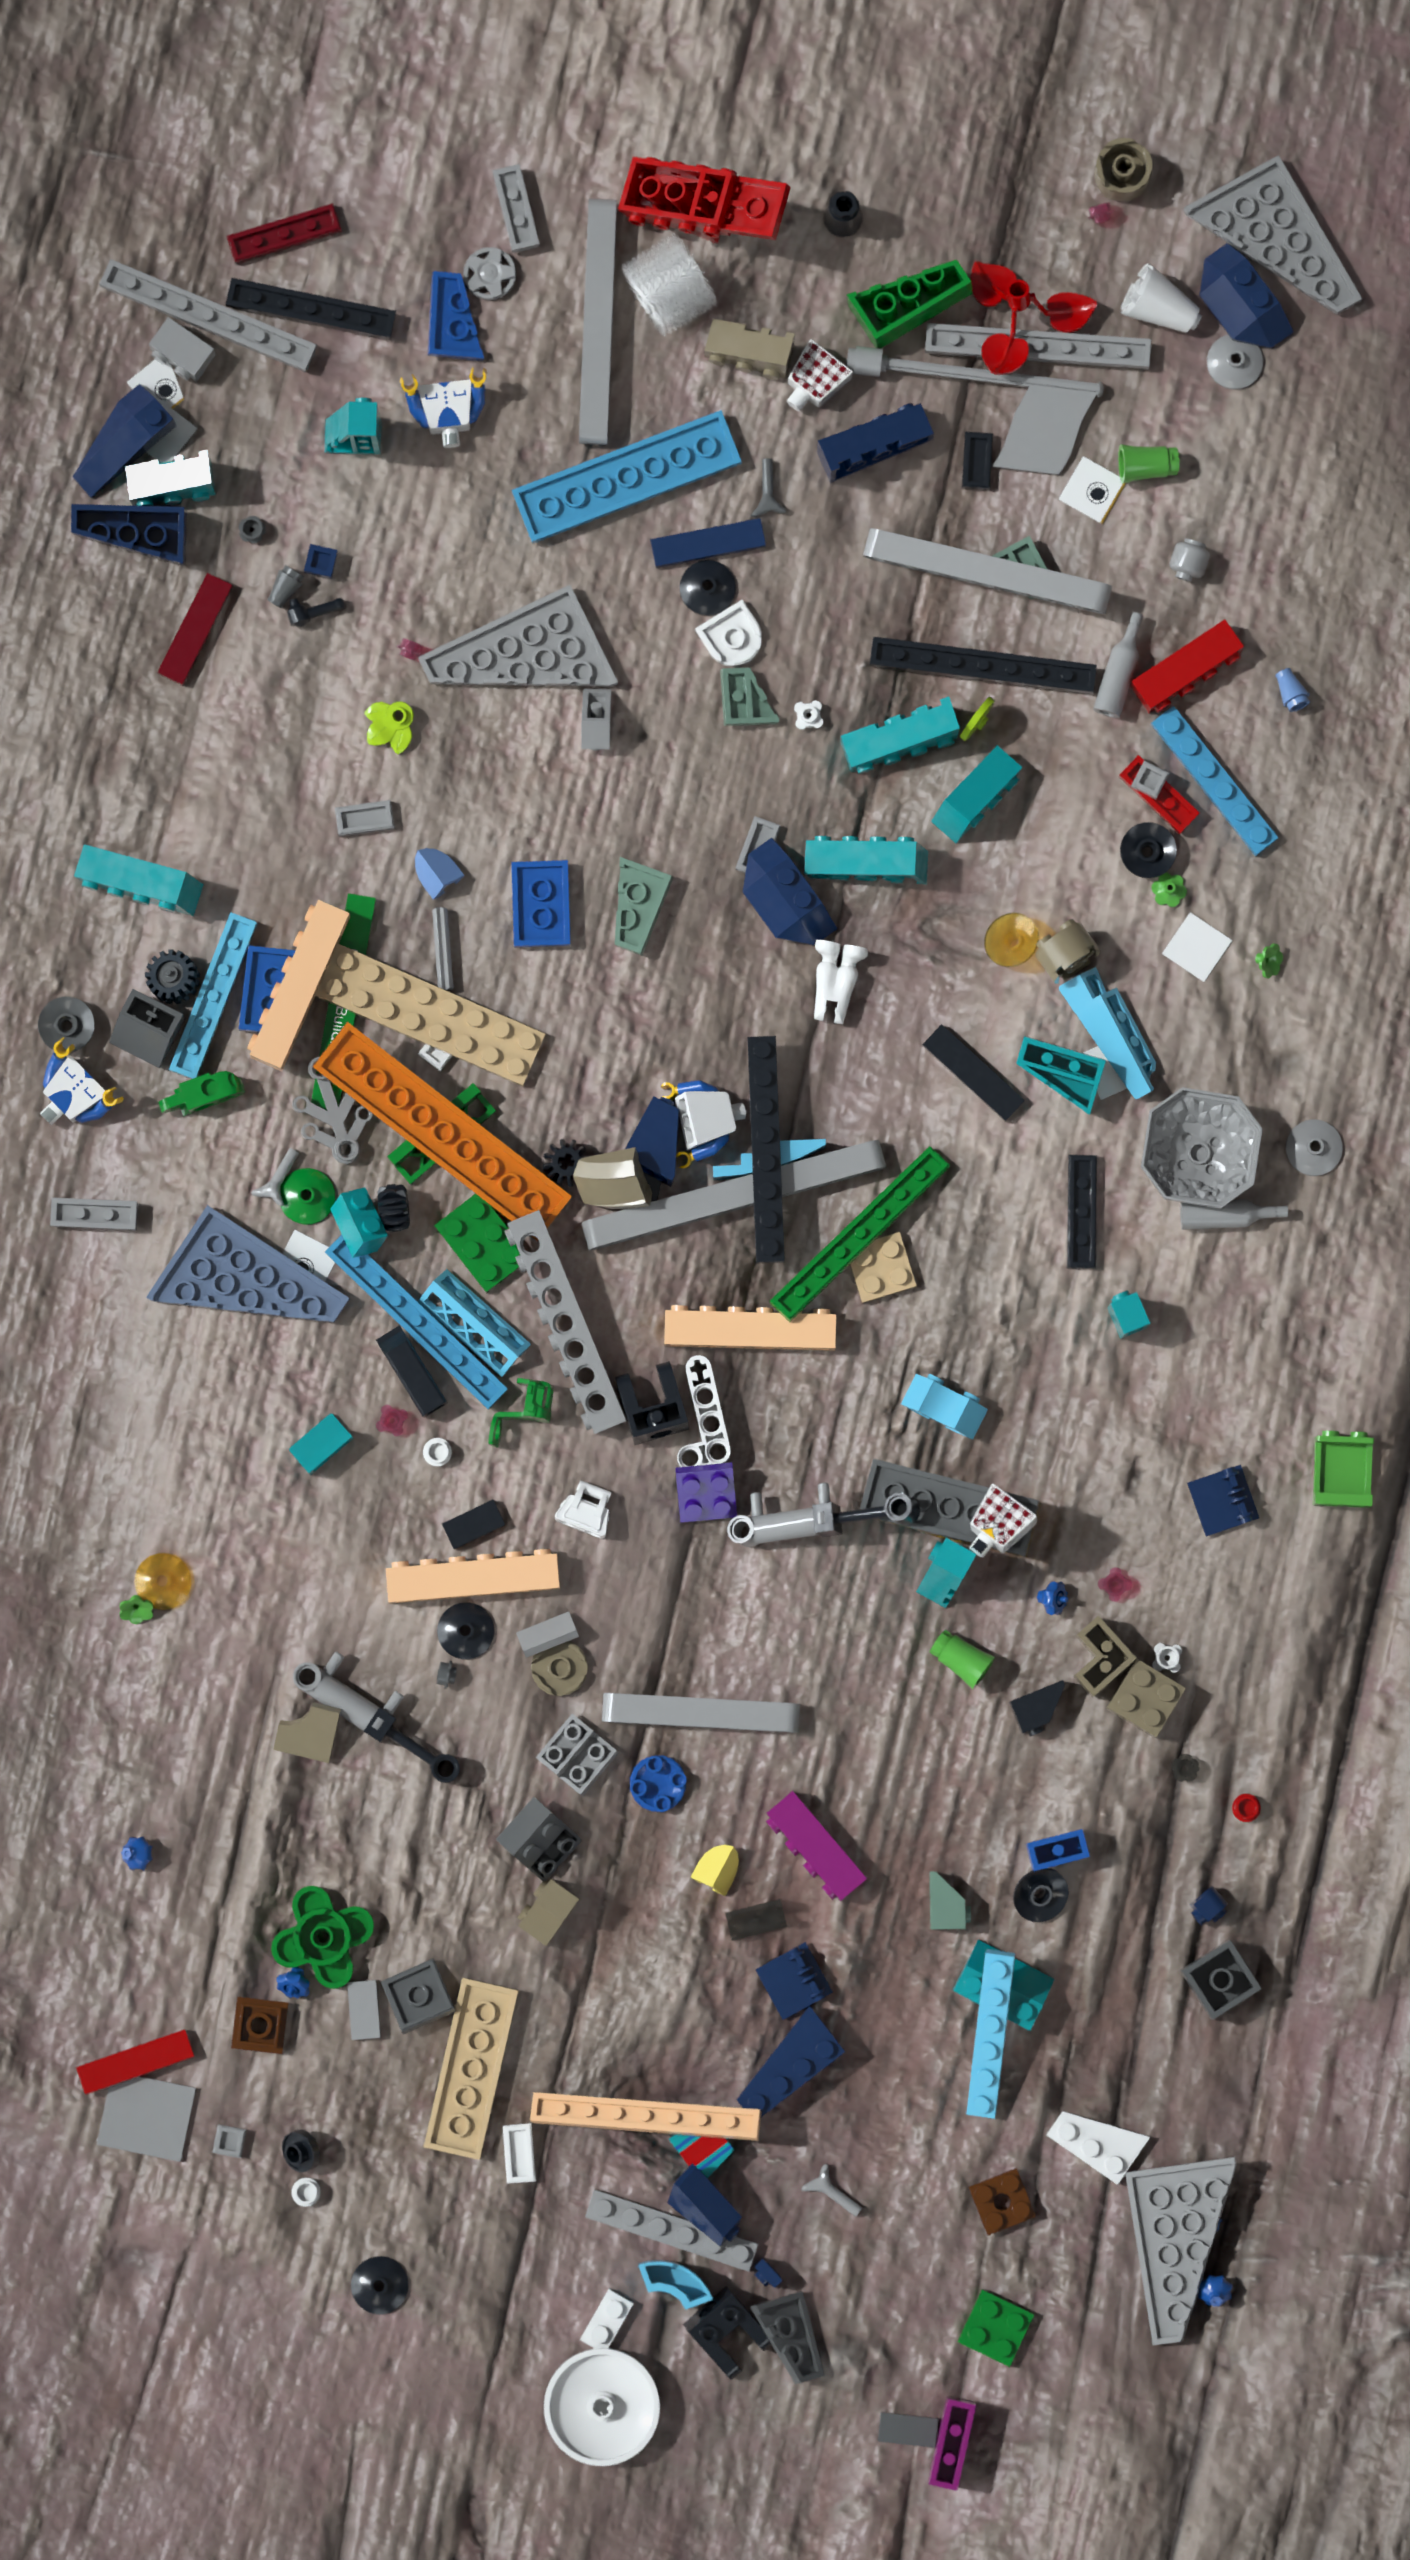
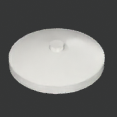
M590 2349L566 2360L551 2378L544 2399L545 2421L555 2443L573 2459L594 2466L614 2465L635 2456L653 2436L659 2419V2395L652 2376L638 2360L615 2349Z

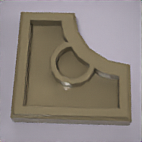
M313 1702L310 1711L302 1718L293 1721L280 1720L273 1750L329 1763L341 1709Z

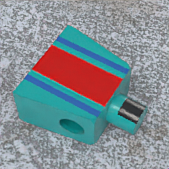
M678 2134L669 2138V2141L687 2165L690 2166L693 2163L706 2178L734 2150L728 2141L729 2138Z

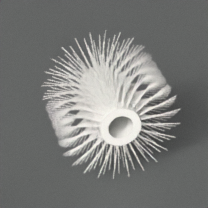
M675 242L672 248L670 247L671 250L669 252L667 251L668 248L662 254L659 251L661 255L659 258L657 255L652 260L649 257L650 260L648 263L647 261L645 263L647 266L642 267L639 263L640 266L638 269L637 267L635 269L637 272L632 273L629 269L630 272L627 274L633 285L634 290L632 291L637 296L635 298H638L645 313L650 314L649 317L651 316L653 323L655 321L659 328L663 327L665 323L669 324L675 317L679 318V311L682 315L686 309L689 312V305L692 309L696 303L699 306L698 303L703 300L701 297L704 296L705 300L711 295L707 285L704 283L705 278L698 264L690 256V253L688 255L682 243L679 246L677 245L678 242Z

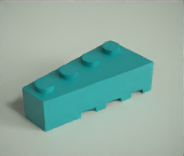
M85 844L74 877L82 882L81 886L94 891H98V888L106 889L108 894L123 898L125 895L132 897L133 901L149 905L151 903L158 905L161 909L170 912L177 911L190 916L195 914L204 886L203 883L187 872Z

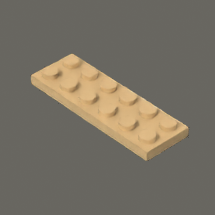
M462 1978L455 2008L456 2012H454L425 2138V2148L480 2160L519 1990Z

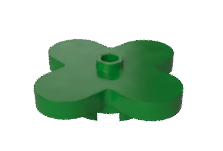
M318 1886L303 1887L295 1894L292 1901V1909L297 1924L294 1927L279 1932L275 1936L271 1945L273 1958L278 1964L287 1968L310 1963L320 1984L327 1988H340L346 1985L353 1975V1963L349 1949L363 1944L370 1939L374 1931V1920L371 1914L362 1907L352 1906L335 1911L330 1896L324 1889ZM322 1931L326 1932L329 1936L325 1943L318 1940V1934Z

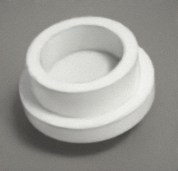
M433 1438L425 1444L423 1455L430 1465L443 1466L450 1460L452 1449L446 1440Z
M301 2178L292 2188L294 2201L304 2207L314 2205L321 2195L319 2184L312 2178Z

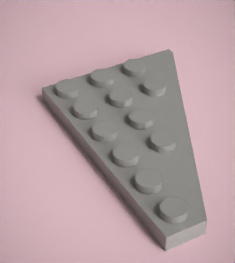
M1279 155L1184 207L1183 211L1186 216L1336 315L1361 302L1362 298Z

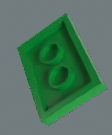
M474 1194L434 1225L486 1293L519 1269L515 1258L520 1255L516 1245L510 1246L504 1232L508 1227L491 1205L477 1194Z

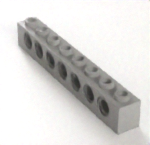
M535 1211L507 1223L509 1229L504 1232L510 1246L516 1245L520 1253L519 1256L515 1257L521 1273L527 1271L531 1280L526 1283L532 1299L538 1297L542 1308L537 1309L543 1325L549 1323L553 1334L548 1336L554 1352L560 1350L564 1359L559 1362L565 1378L571 1376L575 1386L570 1388L576 1404L582 1403L585 1410L581 1418L586 1430L593 1429L594 1434L625 1422V1416L540 1211ZM535 1236L539 1240L540 1246L536 1252L531 1253L524 1249L523 1241L526 1237ZM539 1262H545L550 1266V1275L545 1279H540L534 1274V1267ZM555 1288L560 1291L562 1297L557 1305H550L546 1302L545 1293L547 1290ZM560 1315H568L572 1319V1327L568 1331L563 1332L556 1327V1319ZM572 1341H578L583 1346V1353L577 1358H572L567 1353V1346ZM584 1367H588L594 1372V1379L589 1384H582L578 1380V1372ZM593 1394H601L604 1397L605 1405L602 1409L593 1410L590 1408L588 1401Z

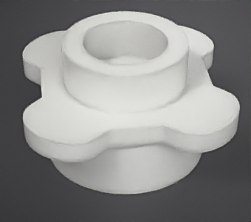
M815 700L809 704L796 703L794 711L797 713L796 727L798 729L820 728L823 725V719L820 717L822 705L819 701ZM811 713L812 716L808 718L806 714Z
M1163 1643L1156 1644L1154 1647L1156 1657L1152 1663L1153 1668L1157 1671L1166 1669L1172 1673L1178 1672L1181 1668L1179 1655L1182 1654V1648L1179 1645L1171 1647L1165 1646ZM1169 1655L1170 1660L1166 1661L1165 1656Z

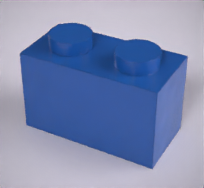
M1083 1829L1026 1843L1030 1864L1034 1871L1090 1857Z

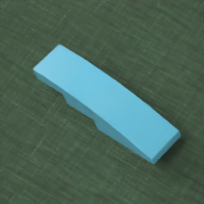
M826 1139L780 1141L781 1166L800 1161L826 1147ZM752 1153L741 1154V1165L713 1166V1180L740 1178L753 1174Z

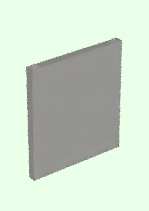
M141 2076L109 2087L97 2145L181 2162L196 2088Z

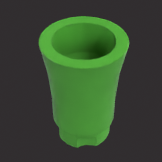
M1120 444L1118 467L1121 483L1178 475L1180 467L1178 448Z
M947 1630L940 1634L929 1651L938 1658L939 1662L957 1674L972 1690L980 1683L996 1658L967 1643L956 1634L953 1636Z

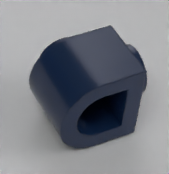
M1211 1886L1190 1904L1193 1908L1191 1915L1201 1926L1211 1919L1215 1923L1227 1913L1225 1907L1228 1903Z

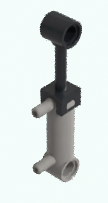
M819 1483V1504L812 1505L813 1508L763 1515L762 1494L759 1492L752 1493L750 1495L752 1516L739 1515L734 1517L728 1524L727 1532L732 1541L751 1548L760 1543L816 1535L822 1537L843 1535L842 1523L888 1517L902 1525H910L917 1521L920 1516V1506L915 1499L903 1493H894L887 1498L885 1506L841 1512L840 1506L830 1502L829 1484ZM906 1502L907 1510L903 1515L899 1516L898 1508L902 1503ZM746 1525H749L750 1530L748 1535L742 1538V1529Z
M334 1652L323 1670L312 1663H302L295 1668L293 1681L299 1689L323 1705L340 1708L341 1717L380 1743L383 1742L386 1736L428 1763L433 1777L440 1782L450 1783L459 1777L460 1764L455 1757L449 1754H438L436 1756L393 1727L397 1719L392 1715L404 1698L399 1692L394 1691L384 1708L381 1709L333 1677L344 1660V1656L338 1652ZM306 1669L313 1670L316 1675L315 1681L310 1685H304L300 1680L301 1673ZM445 1760L450 1761L454 1766L453 1773L448 1777H443L438 1772L439 1764Z

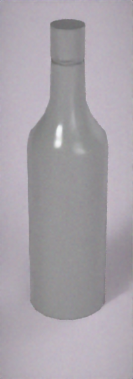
M1132 613L1124 638L1111 651L1093 708L1095 712L1112 718H1120L1139 659L1136 639L1143 615L1140 613Z
M1234 1199L1221 1209L1180 1202L1182 1230L1248 1227L1260 1219L1288 1217V1206H1258L1247 1199Z

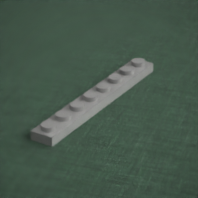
M110 259L99 284L101 288L303 372L307 371L317 349V345L112 259Z
M927 323L925 353L982 357V345L988 337L997 333L1010 336L1011 329ZM1016 330L1015 338L1024 339L1028 343L1029 355L1026 361L1149 369L1151 339Z

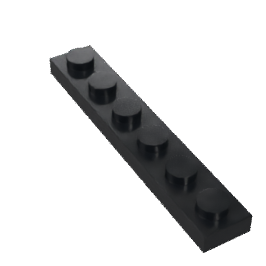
M232 277L226 300V307L386 340H391L396 318V311Z

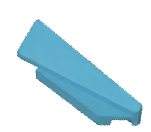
M1096 967L1060 985L1059 991L1134 1099H1139L1153 1091L1154 1087L1150 1083V1075L1156 1069V1061L1118 989L1115 988L1106 992Z

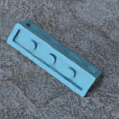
M447 1269L431 1283L417 1301L501 1377L507 1373L514 1362L531 1345ZM432 1293L441 1299L443 1307H437L428 1299ZM452 1314H458L463 1319L464 1326L457 1325L452 1319ZM473 1333H479L484 1337L485 1344H478L474 1340ZM494 1351L500 1352L508 1359L504 1366L495 1359Z

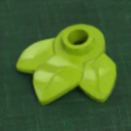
M403 701L394 702L391 705L385 702H376L369 706L364 712L366 717L373 722L367 731L368 744L382 745L389 742L396 754L404 752L412 740L410 728L414 719L412 707ZM397 710L403 712L404 716L401 721L395 718Z

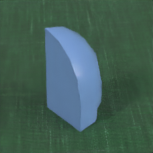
M430 848L417 850L415 856L416 872L423 887L433 900L445 893L444 888L452 883L457 884L463 878L464 874L447 854Z

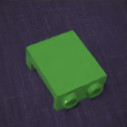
M1322 1431V1435L1315 1437L1313 1505L1372 1507L1371 1480L1374 1438H1368L1367 1432H1351L1350 1437L1339 1436V1431Z

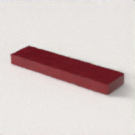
M331 203L226 237L236 265L342 232L334 204Z
M209 573L206 574L157 671L159 675L181 686L184 685L233 588L232 584Z

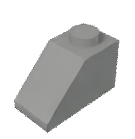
M583 689L581 749H591L594 751L610 749L611 689Z

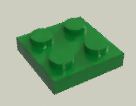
M981 2289L957 2342L1010 2367L1034 2314Z

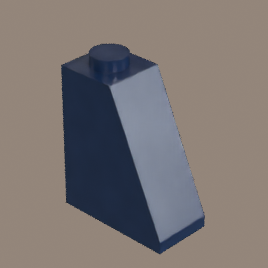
M653 1096L625 1149L636 1147L643 1173L671 1187L675 1178L679 1109L675 1107L676 1104L665 1097L658 1099Z
M692 2163L674 2183L667 2203L721 2247L726 2240L732 2242L741 2230L738 2226L742 2216Z

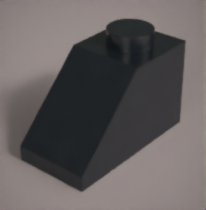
M1063 1680L1009 1702L1021 1734L1028 1732L1031 1737L1045 1731L1044 1725L1050 1722L1065 1687Z

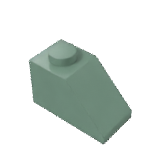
M929 1872L930 1929H966V1923H971V1906H965V1899L937 1872Z

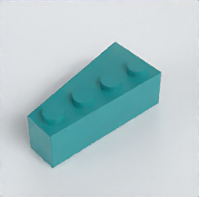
M950 697L940 699L941 705L935 708L928 705L918 707L915 711L911 712L910 717L906 718L905 715L900 714L884 721L885 726L879 727L878 723H874L841 735L840 742L850 772L866 773L874 769L873 765L882 762L885 765H891L901 761V756L911 753L912 757L927 753V748L938 745V748H944L954 744V739L958 738L960 727Z
M815 836V840H806L804 874L811 879L849 880L850 875H855L854 879L874 882L877 880V876L882 877V880L891 881V883H903L905 878H914L917 884L927 885L928 850L917 841H914L912 837H898L897 841H887L886 837L873 836L870 837V841H859V837L843 836L842 841H832V837Z

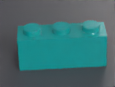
M977 1940L952 1991L977 2004L980 2003L986 1950L1000 1951L980 1940ZM1015 1959L1008 2020L1030 2031L1055 1979Z

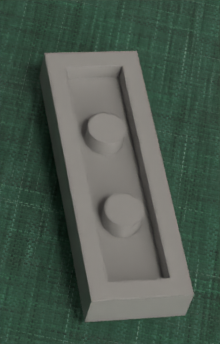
M520 164L492 170L512 253L540 247Z
M52 1198L50 1226L136 1231L138 1202Z

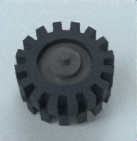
M169 949L168 954L164 951L159 952L161 957L157 958L154 956L152 958L154 961L153 965L148 963L146 967L149 972H145V978L148 980L146 984L150 991L159 1000L165 1001L167 1004H172V1001L176 1004H181V999L189 1000L188 994L191 992L194 995L196 993L194 986L199 987L200 981L197 979V977H200V973L197 970L196 964L179 950L176 953L173 949Z

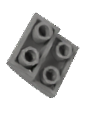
M571 1714L536 1758L583 1797L619 1752L574 1714Z

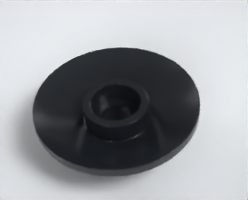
M702 560L692 564L684 572L680 581V595L684 604L692 612L703 616L717 615L726 610L732 603L736 592L735 579L730 570L723 564L713 560ZM709 581L713 584V588L705 590L702 587L703 583Z
M1152 822L1140 823L1130 828L1124 835L1120 845L1121 860L1127 870L1135 876L1146 879L1156 878L1165 874L1172 867L1177 853L1176 843L1172 834L1162 825ZM1149 847L1152 849L1153 855L1146 857L1143 855L1142 850Z
M468 1602L458 1603L448 1608L442 1614L437 1627L438 1640L442 1648L451 1656L465 1660L473 1659L485 1653L490 1647L494 1638V1624L488 1612L479 1605ZM463 1625H468L471 1628L468 1636H463L460 1633V1628Z
M1045 1868L1028 1872L1019 1880L1014 1890L1013 1902L1017 1912L1024 1919L1031 1922H1045L1056 1917L1063 1910L1068 1900L1069 1889L1067 1882L1060 1873L1053 1869ZM1041 1888V1892L1039 1894H1034L1036 1890Z
M376 2256L363 2261L356 2268L351 2279V2291L354 2300L363 2310L372 2314H387L396 2310L404 2302L408 2293L409 2283L405 2270L397 2261L389 2257ZM380 2280L384 2283L385 2288L383 2291H376L374 2289L376 2281Z

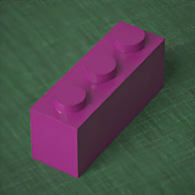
M946 2396L928 2478L929 2485L954 2491L958 2490L976 2408L975 2402Z

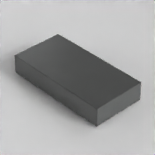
M880 2412L878 2442L935 2448L938 2418Z

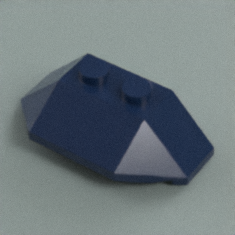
M1226 243L1204 259L1199 296L1233 341L1272 349L1294 332L1280 302L1246 257Z
M772 838L748 854L742 893L775 938L815 946L816 940H823L837 930L836 925L819 897L790 857Z

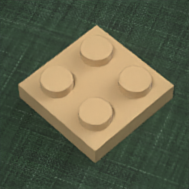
M900 1232L876 1239L850 1264L862 1303L916 1287Z

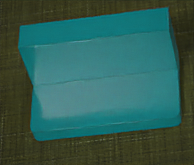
M329 1414L291 1446L289 1451L311 1476L354 1438L333 1414Z

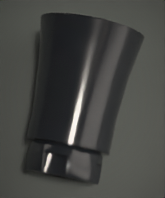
M849 191L837 192L831 198L829 206L824 213V224L827 230L837 237H849L854 235L862 225L863 215L856 196ZM844 208L848 211L841 212L839 210Z

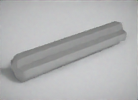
M440 907L432 911L437 982L439 988L450 991L453 990L448 910L447 908Z

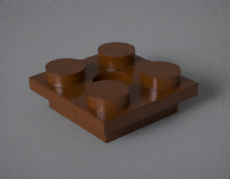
M237 1997L231 2048L283 2054L289 2002ZM256 2017H262L267 2021L268 2027L263 2034H257L252 2029V2021Z
M1017 2168L969 2186L987 2236L1036 2217ZM1000 2193L1007 2194L1010 2198V2205L1004 2210H999L994 2206V2198Z

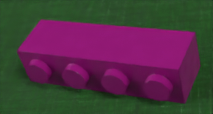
M793 1791L766 1813L769 1816L766 1823L776 1834L781 1831L788 1840L784 1844L794 1856L799 1853L807 1861L803 1866L813 1878L817 1875L820 1876L825 1882L822 1889L832 1900L837 1897L842 1901L867 1879Z

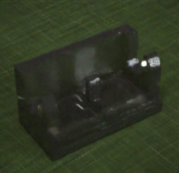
M781 1899L725 1913L732 1941L787 1927Z

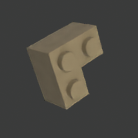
M1097 1616L1076 1635L1078 1640L1094 1658L1073 1677L1091 1697H1094L1137 1658L1107 1624Z
M553 1879L549 1883L542 1881L533 1894L537 1897L533 1906L531 1907L527 1904L517 1917L521 1920L518 1926L545 1946L549 1944L580 1900Z

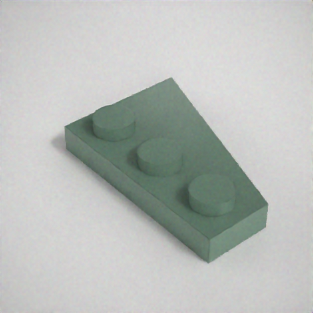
M620 857L615 945L643 956L673 877L672 875Z

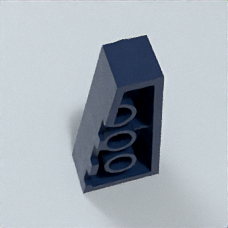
M909 403L900 407L895 413L880 415L870 422L856 425L848 430L818 440L817 454L829 482L832 483L933 440L934 432L921 403L917 405Z
M71 504V533L73 535L186 566L187 509L185 507Z
M810 2006L737 2097L736 2100L742 2108L760 2110L761 2117L845 2052Z

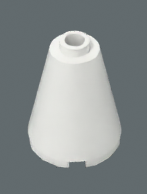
M1148 263L1144 265L1138 273L1141 279L1139 278L1135 284H1131L1124 298L1121 313L1128 317L1185 333L1189 329L1195 330L1202 317L1198 314L1200 308L1154 266Z

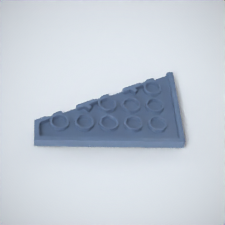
M208 1205L146 1296L147 1299L153 1302L335 1323L350 1298Z

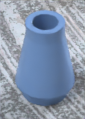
M1291 668L1283 669L1275 675L1278 680L1283 705L1288 707L1290 712L1298 711L1310 703L1308 699L1309 693L1293 674Z

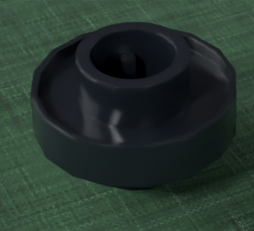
M297 2129L284 2137L282 2141L283 2157L293 2170L305 2173L317 2166L320 2161V2149L316 2139L309 2132Z

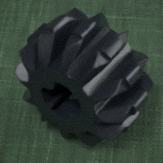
M561 1139V1149L558 1150L556 1145L551 1144L550 1149L554 1155L544 1153L543 1155L546 1160L552 1161L551 1163L544 1164L543 1170L554 1169L547 1177L553 1180L558 1175L557 1185L559 1187L562 1186L564 1179H567L569 1187H573L572 1178L578 1160L589 1157H580L586 1151L584 1146L575 1151L576 1140H572L570 1147L566 1148L565 1140ZM566 1157H571V1163H574V1166H568L566 1170H563L562 1164H559V1161L565 1160Z
M396 1184L380 1187L377 1191L380 1220L385 1230L398 1232L408 1229L410 1226V1210L407 1189L404 1185Z

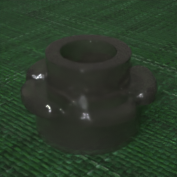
M1182 1754L1178 1759H1174L1171 1764L1174 1778L1180 1782L1184 1780L1186 1782L1193 1781L1197 1777L1196 1773L1199 1771L1198 1761L1192 1759V1756L1189 1754ZM1183 1766H1187L1188 1770L1183 1771Z

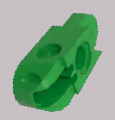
M222 1071L212 1075L207 1073L180 1083L179 1088L174 1090V1095L160 1100L158 1104L161 1113L181 1109L184 1117L239 1097L246 1091L241 1078H238L231 1072Z

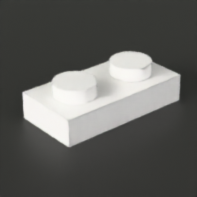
M608 2289L580 2340L593 2348H609L634 2303Z

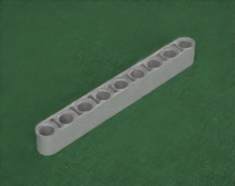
M589 199L579 444L607 445L617 217V200Z
M873 528L869 529L863 553L864 557L1100 614L1106 613L1112 586L1106 583Z

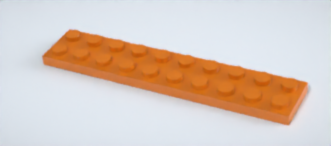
M349 1022L343 1026L312 1066L510 1221L539 1210L545 1226L548 1228L572 1197ZM531 1236L533 1239L538 1241V1239L535 1236Z

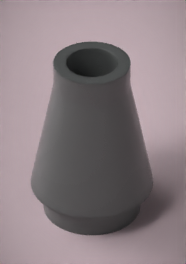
M285 565L282 570L279 569L267 600L282 608L288 599L303 585L301 581L304 576Z

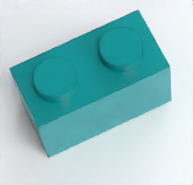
M366 1187L339 1195L330 1210L352 1258L377 1252L388 1235Z
M1129 1290L1113 1296L1111 1299L1112 1303H1110L1107 1309L1120 1339L1144 1330L1150 1325L1137 1292L1130 1294Z

